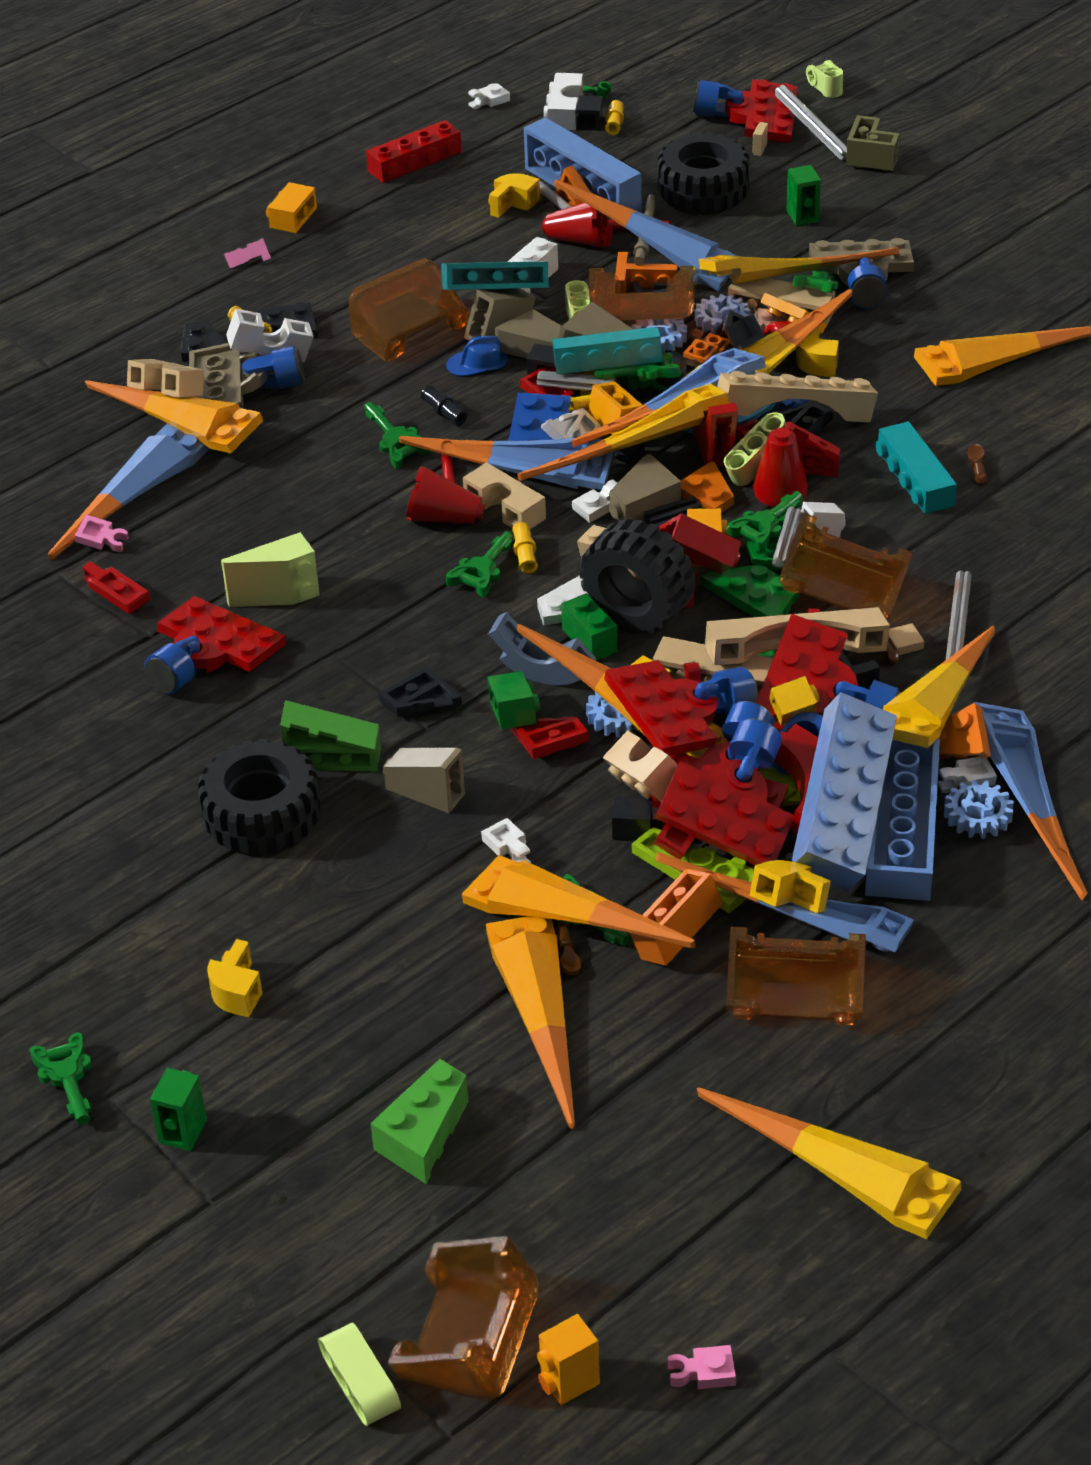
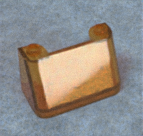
M427 258L420 259L354 289L349 296L352 335L386 362L404 352L407 342L406 335L443 318H446V323L450 328L460 329L467 326L470 316L468 308L455 290L442 289V272L434 262Z
M680 266V271L675 274L673 279H667V292L621 293V282L618 276L613 273L604 272L603 268H589L590 303L594 302L620 321L685 319L694 310L698 284V271L694 266Z
M803 513L779 577L780 583L783 584L782 587L786 591L792 593L801 592L847 610L879 607L885 619L888 620L893 611L913 552L899 548L897 554L888 555L889 550L883 548L881 553L827 534L829 528L823 526L822 530H820L815 525L817 517Z
M731 927L726 1010L733 1013L734 1018L743 1020L752 1019L753 1015L830 1019L835 1020V1023L839 1025H854L855 1020L861 1019L863 1015L866 934L849 933V940L842 941L841 943H838V937H831V941L764 938V933H758L757 939H755L754 936L747 935V928Z
M509 1236L434 1243L425 1270L428 1279L437 1290L436 1296L417 1345L411 1340H401L396 1343L388 1365L401 1379L483 1398L499 1397L503 1394L537 1299V1276Z

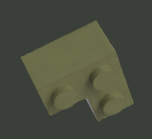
M857 115L847 139L846 165L856 168L867 167L880 171H893L898 159L899 133L880 131V118Z

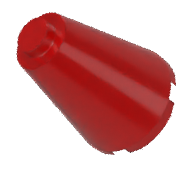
M583 202L547 214L546 218L542 221V230L549 239L602 248L609 246L611 243L613 225L608 226V216Z
M777 428L769 433L753 482L756 499L768 506L776 507L780 504L781 498L787 494L792 495L795 491H799L802 494L803 500L807 496L808 482L795 433L787 428Z
M422 466L419 468L415 479L419 483H416L414 489H412L406 520L412 522L473 525L476 520H482L486 504L481 503L482 498L428 468Z

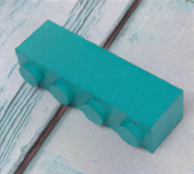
M548 261L441 263L442 289L549 288Z
M657 327L552 339L557 374L663 362L661 338Z
M910 422L880 428L878 441H876L877 454L886 461L889 470L897 476L902 488H906L914 504H917L924 514L955 506L956 482Z

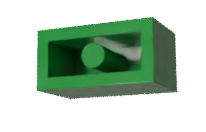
M812 165L788 169L786 211L795 226L819 222L821 179Z
M587 593L561 603L562 630L571 640L578 638L596 657L595 661L618 652L617 625Z
M523 671L487 677L490 704L500 729L536 724L535 712L540 711L539 698L537 693L534 694L532 681L526 680Z
M166 1068L150 1097L158 1143L191 1151L207 1121L199 1075L188 1071Z

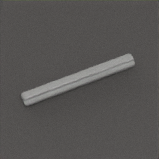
M785 85L777 87L775 89V96L840 160H845L847 146Z
M960 570L956 573L946 660L964 646L972 576L969 571L963 572Z

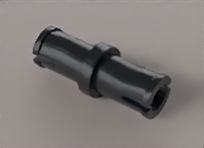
M428 385L422 390V400L430 404L438 415L445 416L456 426H461L465 423L468 414L455 405L451 397L442 395L432 385Z

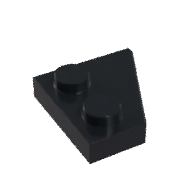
M297 302L293 305L270 306L260 309L262 321L271 325L272 333L279 330L284 318L308 322L314 338H317V329L310 302Z

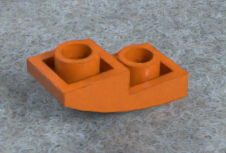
M709 333L703 340L695 339L683 352V357L704 363L710 357L732 349V345L729 339Z

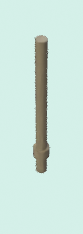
M653 194L648 195L644 214L650 217L654 215L657 200ZM641 238L638 239V243L635 244L633 251L635 256L634 263L637 266L644 264V260L649 253L648 243Z

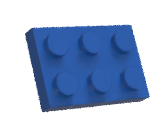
M518 392L508 441L553 440L541 428V425L549 419L554 420L563 414L570 413L571 396Z

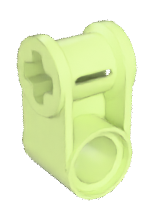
M831 60L825 61L822 65L807 66L806 76L808 82L825 97L835 98L843 94V70L834 65Z

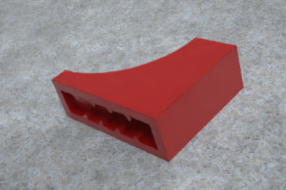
M736 403L708 407V413L703 411L705 417L700 425L691 427L704 465L713 461L717 467L725 466L724 458L734 448L738 417Z
M682 513L658 526L660 531L664 533L667 531L673 536L671 538L673 541L679 542L684 548L683 553L685 556H689L692 564L703 566L721 574L734 568L740 559L741 554L738 551L741 541Z
M795 723L787 733L785 731L780 733L783 741L774 762L791 776L798 788L801 803L795 810L790 829L795 834H798L818 737Z

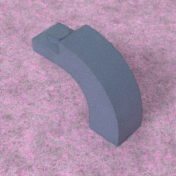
M508 612L498 616L488 635L503 650L499 659L514 672L523 671L525 678L549 685H567L581 680L541 648L518 633V623ZM578 638L562 644L596 660V657Z

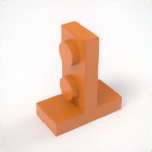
M618 252L615 273V301L625 302L626 290H631V282H639V287L654 288V283L677 284V264H643L637 266L635 263H628V252Z

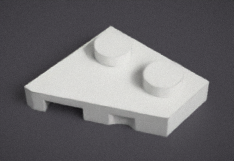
M584 408L575 410L572 413L563 414L554 420L549 419L541 425V428L553 440L577 438L601 427Z
M580 576L537 599L538 610L544 626L562 623L561 603L587 593L583 592Z

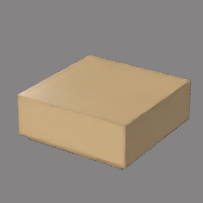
M759 122L753 133V155L761 156L767 145L768 123Z
M913 623L889 629L888 638L898 655L924 649V640Z

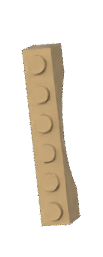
M732 371L731 373H720L717 386L727 393L729 403H736L738 415L748 416L774 402L787 399H807L828 405L838 412L845 421L870 422L878 392L870 385V382L861 378L849 381L839 377L820 379L816 376L808 375L805 378H798L790 374L771 376L767 373L758 372L756 375H748L740 371Z
M879 607L794 614L848 633V638L843 648L845 650L856 653L887 651L890 625ZM791 614L707 621L705 648L713 664L744 663L760 653L777 649Z

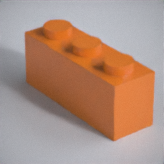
M686 868L643 916L693 938L698 930L720 908L723 902L711 873ZM630 933L640 958L644 961L666 966L684 947Z

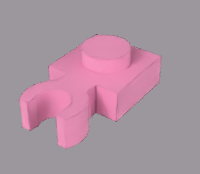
M85 515L75 534V541L77 543L102 550L104 544H106L116 552L123 551V544L116 540L123 539L128 541L129 539L128 531L125 529L117 528L112 530V522Z
M731 1345L693 1349V1358L689 1359L680 1354L668 1357V1369L682 1370L680 1373L670 1374V1384L672 1387H683L691 1380H697L698 1389L736 1386Z

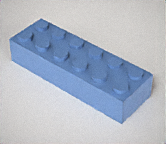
M546 117L524 127L526 170L554 186L555 179L560 180L564 168L573 165L577 173L581 174L590 192L642 213V178L639 171Z
M840 692L824 709L792 862L812 867L811 873L831 881L830 884L849 891L866 874L897 715Z
M937 739L928 748L892 740L867 864L865 896L930 901L940 739Z

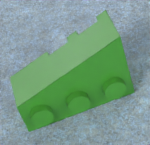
M285 700L280 724L282 742L286 743L287 747L294 746L302 754L304 753L312 761V765L316 770L377 772L381 750L379 724Z
M439 1059L371 1122L374 1150L427 1184L431 1176L430 1171L436 1159H440L443 1153V1146L449 1134L453 1133L468 1103L466 1075Z

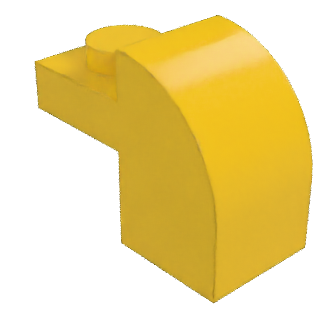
M507 174L495 179L494 191L489 194L488 199L490 215L499 218L511 206L529 211L540 200L539 178L525 174Z
M819 326L796 348L797 366L810 375L835 377L839 341L820 339Z
M784 860L768 861L755 865L749 896L774 907L792 902L818 914L825 911L831 881L811 873L812 867L805 864Z
M236 939L230 951L227 950L224 953L221 962L210 959L207 971L211 995L215 1004L226 1012L249 1018L262 995L259 972L249 969L252 961L249 942Z

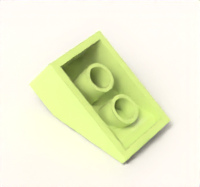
M301 532L221 560L229 607L294 605L320 595L315 551Z

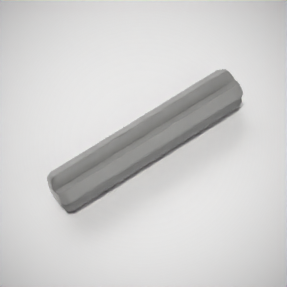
M539 371L537 375V385L540 387L592 391V385L615 381V378L600 380L595 379L593 375L557 374L550 371Z
M792 506L787 509L772 561L774 567L781 569L787 567L802 515L799 508L795 509Z

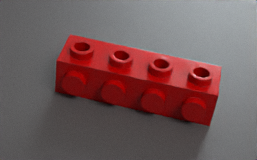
M446 120L366 150L368 172L382 183H385L461 153V131Z

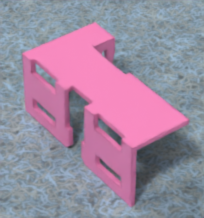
M263 238L247 244V247L244 249L237 248L224 254L230 269L260 255L263 261L271 258Z

